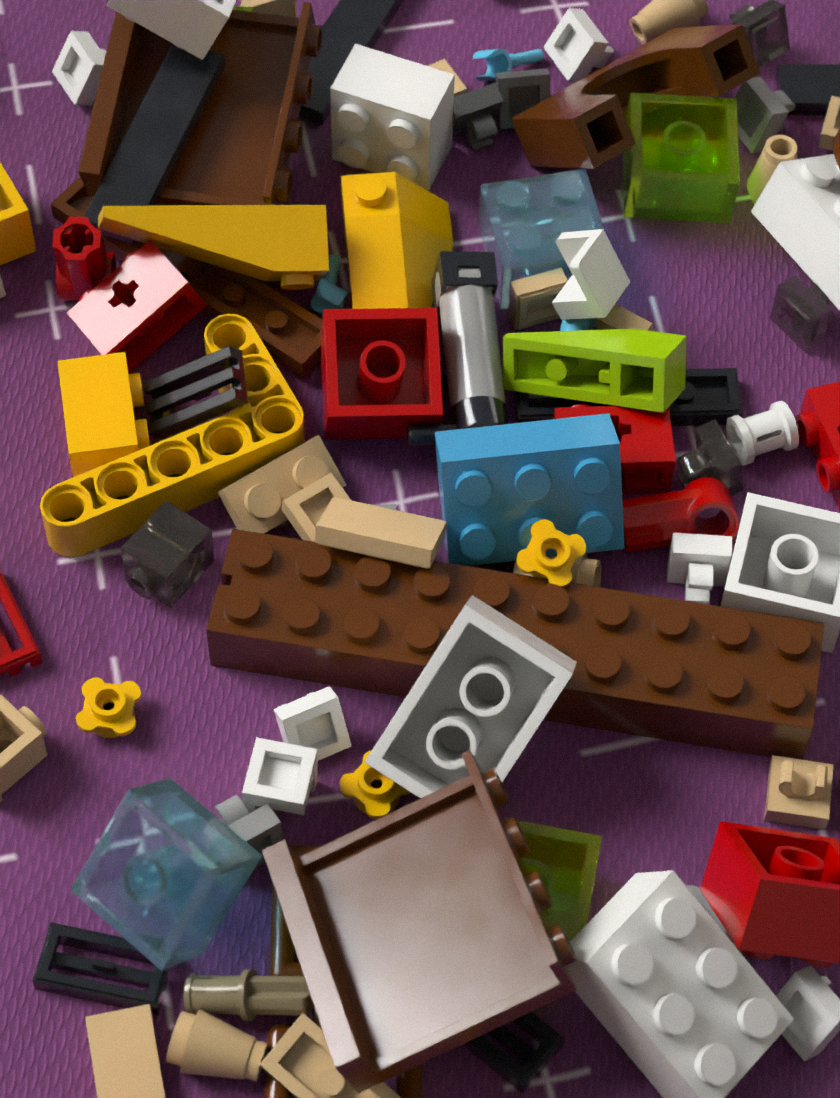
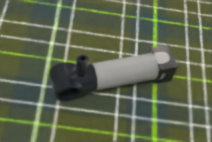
M440 251L432 278L434 308H437V313L441 315L451 423H410L406 431L407 443L410 446H436L435 432L508 424L494 306V296L498 287L495 252Z

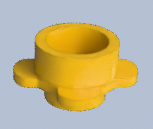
M539 520L531 527L532 539L527 548L520 550L517 554V566L523 573H530L533 577L545 578L549 584H556L563 588L571 582V568L576 559L584 556L586 543L578 534L567 535L555 529L554 524L550 520ZM553 549L556 551L557 556L553 559L548 558L546 551Z
M97 677L87 680L81 689L82 695L85 697L83 710L76 715L79 729L85 733L94 732L96 735L104 738L126 736L133 732L136 727L134 705L141 699L140 687L133 681L111 684L105 683L101 678ZM106 703L115 705L111 710L103 709Z
M370 750L363 755V763L353 773H347L341 777L340 792L346 798H353L358 809L366 813L370 818L379 819L390 814L399 804L401 795H408L410 791L365 763L372 751ZM379 780L382 782V786L380 788H373L371 782Z

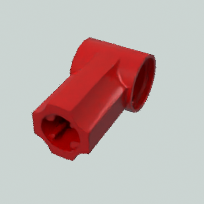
M68 217L65 224L54 229L52 247L57 262V297L59 301H79L87 290L98 286L117 269L116 255L114 252H106L102 231L95 228L90 223L88 217Z
M702 477L694 480L681 491L622 499L624 542L627 552L671 546L673 533L732 536L733 540L738 532L739 520L729 489L722 481L715 478ZM710 507L721 509L714 517H697L704 509Z

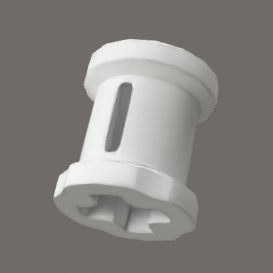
M784 401L771 403L768 411L747 418H742L739 415L727 418V439L736 460L741 465L753 463L757 455L781 447L785 451L796 449L799 445V433L795 418Z

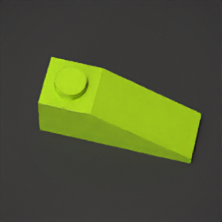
M640 329L507 333L503 336L504 390L664 413L685 389L687 336Z

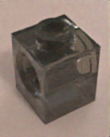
M166 500L121 547L127 584L141 597L149 600L154 597L169 608H172L215 561L212 530Z

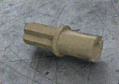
M245 969L241 975H200L191 973L184 985L185 1011L195 1015L201 1009L210 1015H240L243 1021L252 1022L257 1015H301L302 1013L308 1015L314 1009V1003L304 976H258L253 969Z

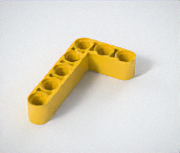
M224 314L215 317L205 327L204 341L206 355L227 346L242 350L248 403L231 410L226 415L49 488L41 498L40 510L48 545L55 553L66 557L84 555L219 498L217 492L305 442L302 407L253 325L246 318L238 314ZM232 384L218 389L219 393L221 394L232 389ZM282 431V432H285V433L276 434V433H273V432ZM228 452H229V453H234V454H231V455H221V454H223V453H228ZM174 474H183L179 477H168ZM120 496H130L129 498L122 500L116 499ZM77 518V519L74 520V521L61 522V521H63L64 519Z

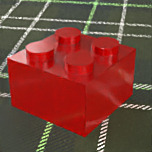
M437 308L323 310L320 340L325 440L406 438L407 426L410 423H441L443 404Z
M720 821L700 891L738 950L750 957L763 960L772 959L774 955L800 958L808 964L822 968L832 967L834 963H840V842L837 838Z

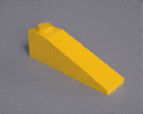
M396 172L341 176L343 224L352 309L431 308L433 302L432 278L440 251H454L448 202Z
M326 205L103 206L98 216L99 229L143 243H147L151 239L159 248L259 280L281 281V288L286 290L313 288L314 281H319L329 271Z

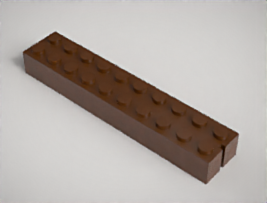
M232 529L221 571L222 584L217 586L206 629L211 666L406 697L461 610L473 595L577 662L571 678L543 720L771 758L773 755L803 760L814 725L824 623L576 583H569L562 588L556 584H549L545 578L433 561L431 567L426 569L322 546L313 541Z

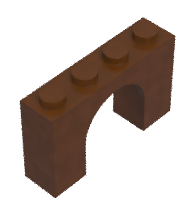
M742 24L673 28L516 115L511 120L530 166L594 169L636 145L626 120L627 117L657 104L678 98L720 97L760 74Z

